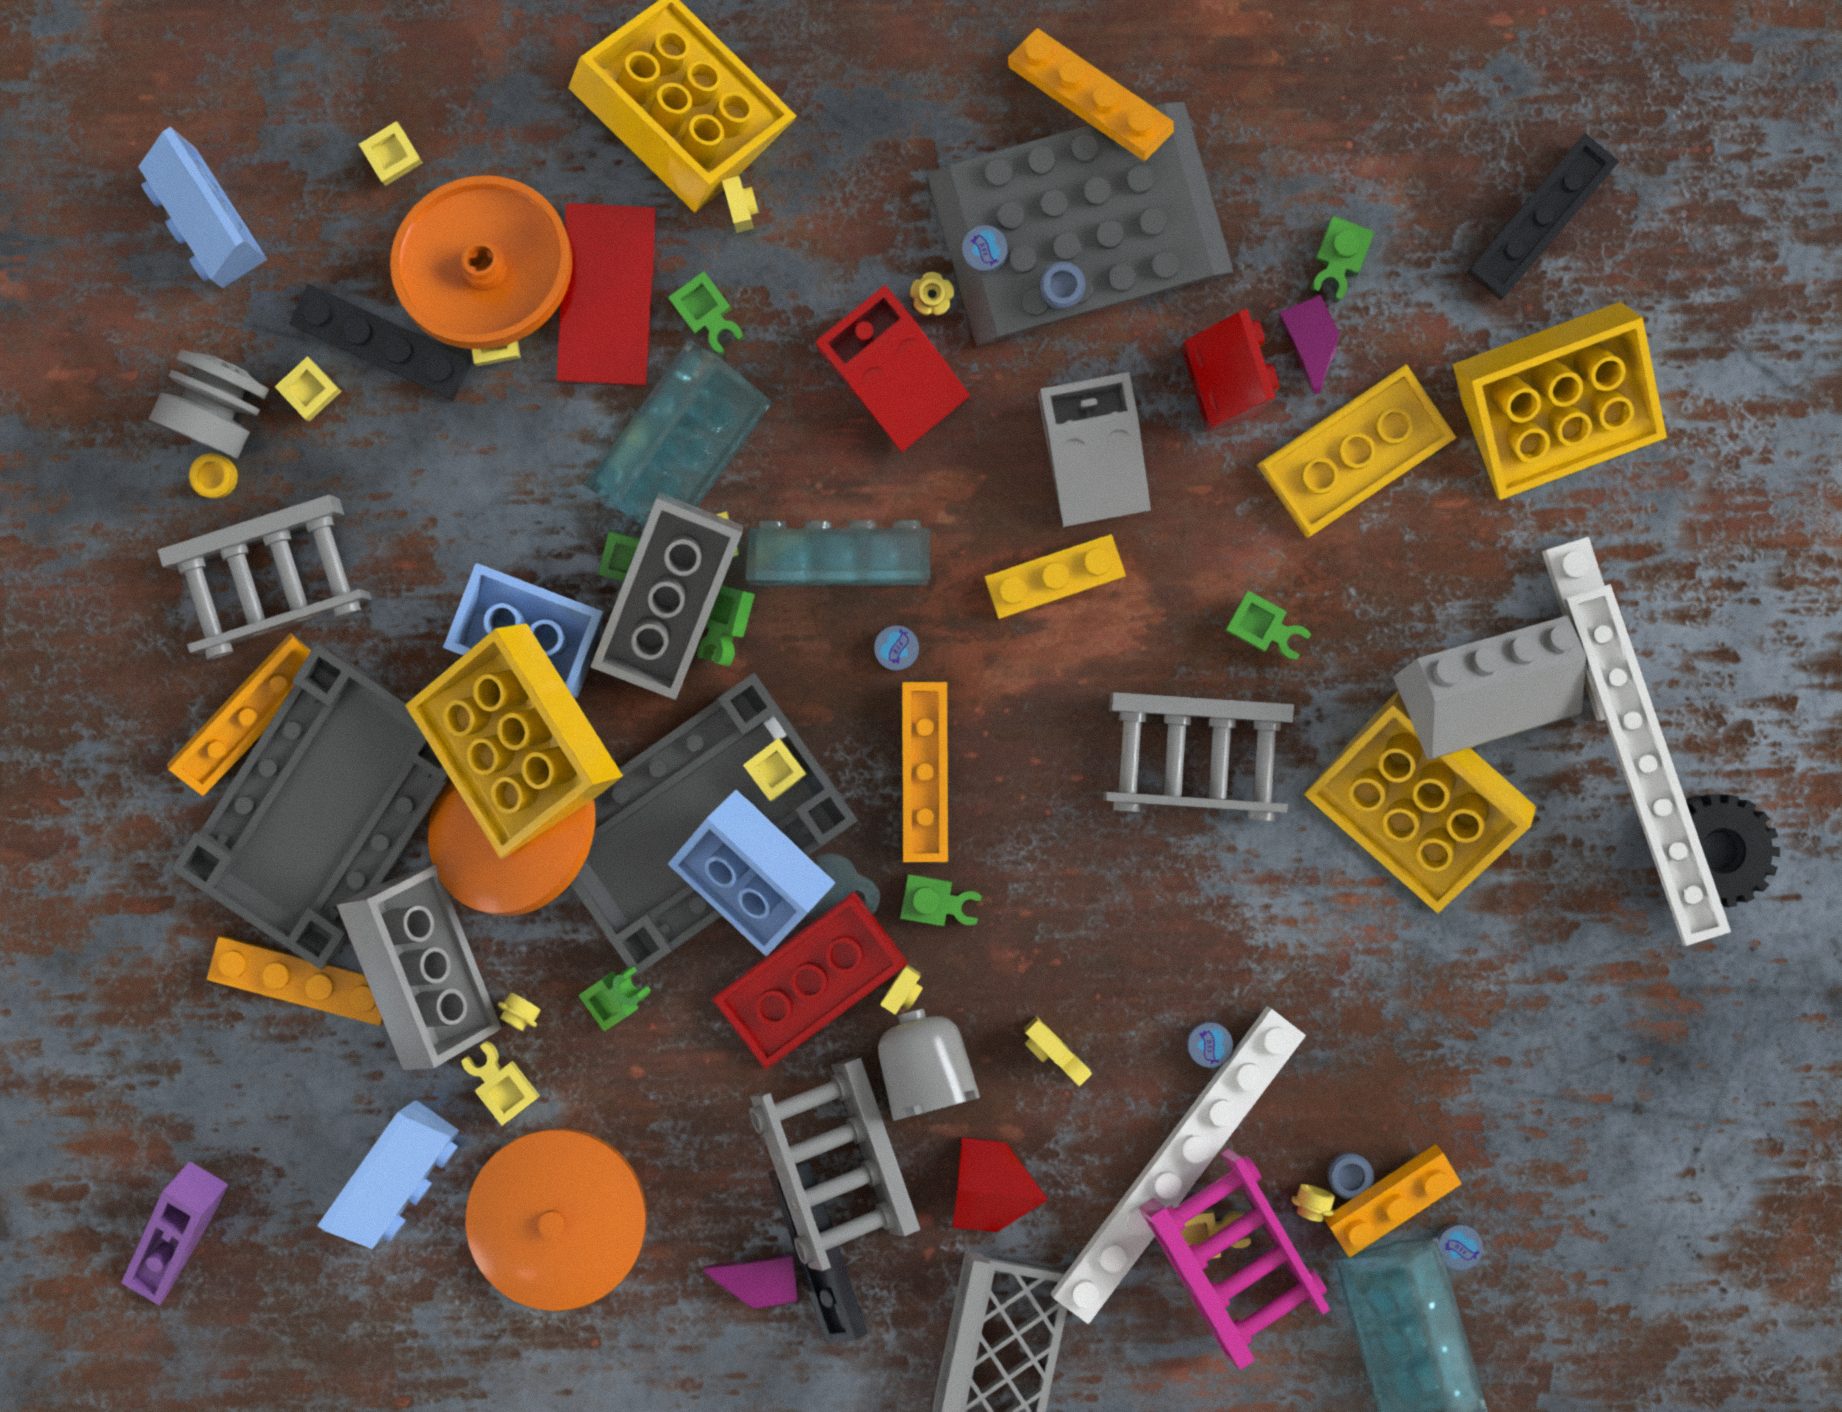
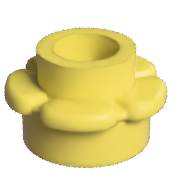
M937 272L923 274L922 278L916 279L910 288V296L914 299L913 306L923 315L938 316L944 314L950 308V299L954 297L953 285L949 280H944L942 275ZM930 290H934L936 292V296L934 298H930L928 296V292Z
M512 992L509 993L504 1003L499 1001L498 1007L503 1010L500 1019L522 1032L527 1025L537 1026V1023L534 1021L541 1010L532 1003Z
M1301 1184L1297 1196H1292L1291 1201L1298 1206L1297 1214L1306 1219L1322 1222L1324 1216H1333L1335 1213L1332 1207L1335 1196L1322 1188Z

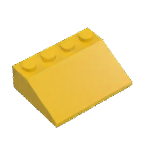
M658 0L583 54L578 60L568 87L694 213L724 191L722 180L739 176L796 118V115L680 0Z
M1621 301L1453 364L1464 410L1499 500L1667 438L1643 317Z
M527 623L495 628L405 705L499 858L506 857L579 810L623 777Z
M1399 691L1369 719L1304 793V796L1437 914L1531 827L1536 806L1471 748L1428 761Z

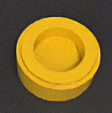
M207 453L201 455L192 463L189 471V480L191 486L198 494L210 499H221L228 496L234 490L238 474L235 465L228 458L216 453Z

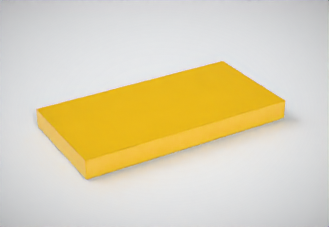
M1406 364L1260 462L1257 466L1307 539L1457 437Z

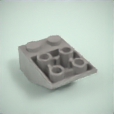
M1130 372L1041 388L1038 394V401L1063 527L1151 511L1139 420Z

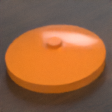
M491 175L471 176L454 180L436 188L424 196L409 211L402 221L393 242L390 260L391 277L397 297L405 311L428 335L443 343L460 348H497L514 343L530 335L540 328L556 311L566 294L570 282L572 249L561 218L553 206L540 193L521 182L505 177Z
M450 780L432 808L429 817L428 846L432 865L437 864L438 878L446 890L454 898L470 908L498 916H515L532 912L558 897L572 883L583 867L589 854L595 831V803L592 800L506 857L499 858L452 780Z
M540 1129L519 1136L506 1144L481 1169L474 1181L467 1201L466 1234L470 1251L478 1268L485 1278L503 1295L517 1303L535 1309L547 1311L571 1310L583 1307L604 1297L620 1284L629 1273L639 1256L645 1239L647 1228L646 1200L643 1188L634 1169L624 1156L609 1143L590 1133L576 1129Z

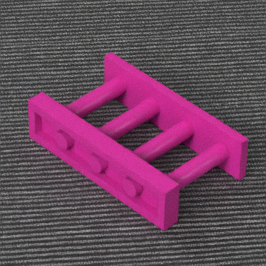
M1227 1149L1221 1155L1230 1172L1175 1208L1172 1205L1165 1207L1154 1198L1138 1208L1225 1357L1239 1370H1242L1255 1361L1247 1345L1253 1342L1252 1336L1305 1301L1322 1315L1330 1311V1308L1322 1296L1327 1293L1324 1283L1313 1269L1307 1270L1258 1186L1257 1181L1261 1179V1175L1255 1164L1247 1155L1242 1158ZM1240 1187L1252 1210L1196 1246L1192 1243L1188 1246L1181 1234V1231L1186 1229L1185 1223ZM1263 1226L1274 1248L1218 1284L1216 1281L1210 1283L1203 1269L1208 1267L1207 1261L1258 1227ZM1284 1263L1296 1285L1244 1320L1235 1319L1232 1321L1225 1307L1230 1305L1229 1299Z

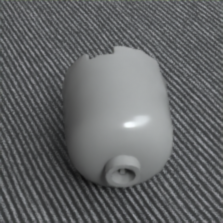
M924 1009L898 1015L900 1024L888 1029L882 1035L878 1045L879 1060L893 1121L980 1098L957 1025L943 1016L926 1017Z

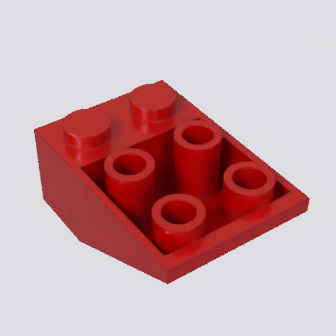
M886 285L882 286L815 341L820 355L901 453L971 397L913 317Z
M1248 309L1238 311L1185 340L1180 348L1207 432L1258 417L1276 398L1274 391L1279 389L1278 377L1273 364H1265L1260 349L1261 346L1265 345L1264 333L1259 320H1251Z

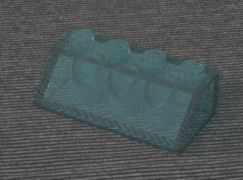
M688 340L584 485L643 528L646 526L659 492L698 507L773 401L720 357L695 342Z
M822 520L804 521V529H786L785 521H760L759 529H749L746 580L751 586L930 585V528H921V521L897 520L894 521V528H876V521L854 520L849 521V528L831 529V521Z
M1438 1238L1398 1240L1360 1251L1350 1258L1346 1255L1336 1259V1267L1378 1411L1488 1412Z

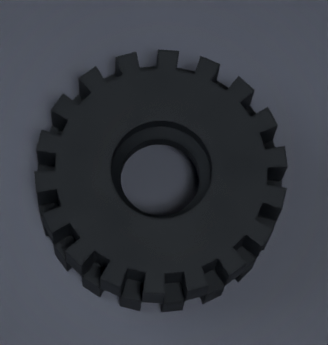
M1728 794L1695 795L1687 798V806L1701 846L1709 835L1718 832L1727 835L1734 844V856L1728 865L1722 868L1709 866L1722 907H1735L1737 902L1748 903L1755 899L1752 893L1755 891L1764 892L1770 885L1764 881L1766 876H1775L1778 867L1771 865L1772 856L1780 857V847L1772 846L1771 840L1778 838L1776 829L1767 827L1766 822L1770 818L1765 812L1756 811L1754 809L1756 804L1749 800L1738 799L1739 796Z

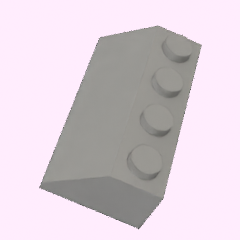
M1567 615L1417 658L1397 673L1393 679L1426 758L1429 761L1582 713L1586 654L1570 617Z
M437 864L372 886L336 904L403 1070L435 1068L502 1029L448 891L438 878Z

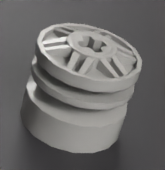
M180 349L176 360L194 369L191 377L174 370L170 371L168 377L185 388L182 397L161 392L149 420L238 459L250 432L233 420L236 412L257 416L260 409L242 401L243 395L247 393L264 400L269 389L259 384L248 374L249 372L210 354L192 353Z

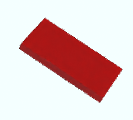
M566 203L565 230L572 249V273L566 294L560 305L556 378L558 383L647 387L657 216L655 207Z
M853 891L717 993L712 1000L764 1069L767 1070L904 968L909 962L857 893Z

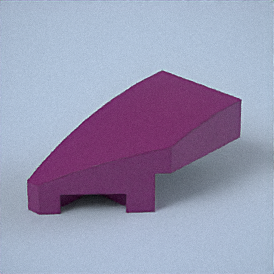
M1321 295L1279 312L1280 323L1298 355V365L1314 395L1320 393L1323 388V381L1327 371L1336 357L1337 343L1339 341L1338 329Z
M789 1254L746 1262L733 1260L703 1266L704 1274L753 1309L798 1301L793 1256Z

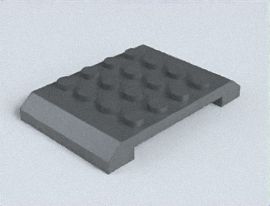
M1184 102L1164 103L1153 106L1174 121V132L1145 162L1090 124L953 163L927 175L976 349L1019 337V334L1184 286L1191 288L1232 276L1234 271ZM982 225L993 226L1000 230L1008 246L1006 261L999 269L991 273H980L973 270L966 263L962 252V244L967 233L973 228ZM1057 262H1069L1076 265L1085 277L1086 288L1081 301L1070 309L1059 310L1049 306L1043 300L1040 293V281L1044 271Z
M317 643L293 678V688L201 831L193 834L171 870L322 970L327 967L349 937L336 904L372 886L385 882L451 779L405 705L409 701L321 643Z
M756 673L748 676L718 697V700L620 767L619 770L623 777L594 799L596 820L592 845L583 867L570 885L627 967L634 966L637 972L633 974L634 977L722 916L675 872L668 863L705 819L735 790L752 803L807 856L858 821ZM781 738L808 775L774 801H769L743 765L776 739Z

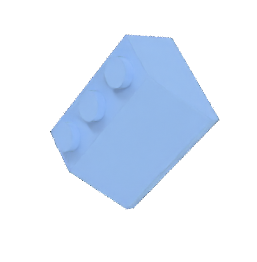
M172 127L162 131L138 166L147 180L141 186L156 207L162 204L171 217L165 223L180 244L187 242L194 253V256L189 261L202 280L207 281L210 279L224 288L268 259L198 150Z
M475 563L443 648L465 655L495 628L527 623L572 696L578 698L594 657L604 612Z
M737 790L705 819L668 863L675 872L766 957L835 884L818 865Z
M417 1100L398 1111L317 1226L326 1232L371 1249L383 1239L390 1243L406 1221L400 1216L409 1202L416 1206L430 1188L432 1183L426 1178L434 1166L437 1165L442 1169L458 1148L452 1141L459 1130Z

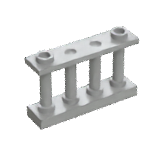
M329 494L157 550L162 567L179 570L181 575L185 574L205 636V639L187 644L190 653L205 654L207 660L223 657L234 652L232 645L334 613L335 618L350 616L361 611L360 604L372 600L368 591L362 589L350 591L331 531V528L334 526L333 520L345 516L339 498ZM306 528L308 533H313L333 594L332 598L310 605L307 603L288 544L292 540L290 533ZM264 542L265 547H271L291 610L265 619L245 556L249 554L248 547ZM219 556L222 557L223 561H228L248 625L224 633L222 632L203 569L207 567L205 561Z
M1110 693L1109 711L1119 712V721H1123L1119 792L1104 791L1103 800L1114 801L1113 810L1140 812L1141 803L1248 810V819L1275 821V812L1287 813L1288 804L1271 803L1276 731L1281 729V723L1293 722L1294 704ZM1146 714L1164 715V724H1168L1164 795L1137 794L1141 722H1146ZM1191 717L1209 718V727H1213L1208 798L1182 797L1186 725H1191ZM1236 720L1254 721L1253 729L1258 730L1253 801L1226 800L1231 728H1236Z
M846 1058L831 1064L835 1075L831 1077L830 1082L775 1104L771 1093H756L750 1096L753 1107L749 1109L752 1124L758 1134L763 1133L798 1237L794 1239L797 1254L803 1264L808 1263L809 1268L820 1271L831 1268L826 1250L883 1227L885 1230H889L890 1234L907 1236L921 1230L861 1058ZM837 1098L841 1102L844 1101L849 1115L845 1125L789 1147L780 1121ZM852 1141L855 1144H859L864 1161L861 1162V1167L804 1190L795 1164ZM866 1184L874 1187L879 1204H876V1210L819 1233L810 1207Z

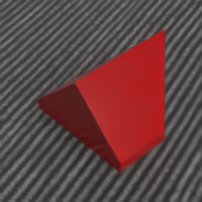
M961 1138L952 1228L998 1232L1048 1200L1006 1141Z

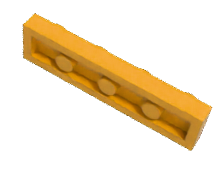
M1038 28L1008 56L1010 69L1144 162L1174 132L1173 120Z
M290 633L167 763L168 770L200 795L204 796L264 733L293 688L294 683L292 680L311 650Z
M902 682L903 862H948L947 682Z
M224 935L218 936L207 980L378 1026L384 1024L363 972L333 964H328L326 968L320 970L299 955Z

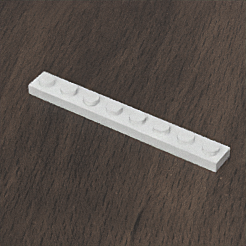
M1611 584L1566 598L1564 602L1586 654V665L1682 944L1688 946L1730 933L1731 930Z
M1266 1006L1232 1051L1229 1059L1220 1067L1050 1294L1056 1301L1087 1324L1091 1322L1155 1237L1138 1207L1152 1198L1165 1207L1172 1205L1175 1208L1179 1205L1306 1036L1273 1009Z

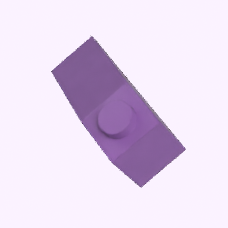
M189 1162L162 1191L121 1283L160 1306L213 1218L228 1184L194 1163Z

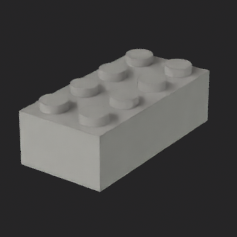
M659 492L591 668L676 700L742 535L743 525Z

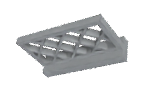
M965 1251L931 1412H966L980 1401L988 1412H994L985 1398L1006 1383H1008L1019 1401L1003 1412H1019L1022 1409H1025L1026 1412H1032L1028 1405L1034 1401L1033 1412H1046L1067 1308L1054 1300L1041 1309L1030 1290L1045 1280L1059 1282L1066 1272L987 1258L981 1253ZM999 1271L1013 1274L1021 1287L998 1301L991 1291L994 1272ZM1021 1276L1032 1277V1279L1024 1283ZM1026 1294L1037 1313L1015 1328L1004 1309ZM990 1297L994 1305L987 1310ZM1054 1312L1053 1320H1052V1324H1051L1050 1321L1048 1320L1047 1316H1049L1050 1314H1052V1313ZM997 1313H1000L1011 1331L989 1346L982 1336L983 1324ZM1043 1320L1050 1331L1048 1343L1032 1353L1021 1335ZM1014 1339H1017L1028 1357L1006 1372L994 1353ZM981 1342L985 1349L978 1353L979 1343ZM1045 1356L1043 1367H1041L1038 1360ZM991 1357L1002 1375L979 1390L972 1379L974 1367ZM1031 1365H1034L1041 1376L1039 1386L1025 1397H1022L1011 1379ZM971 1386L975 1394L968 1398Z

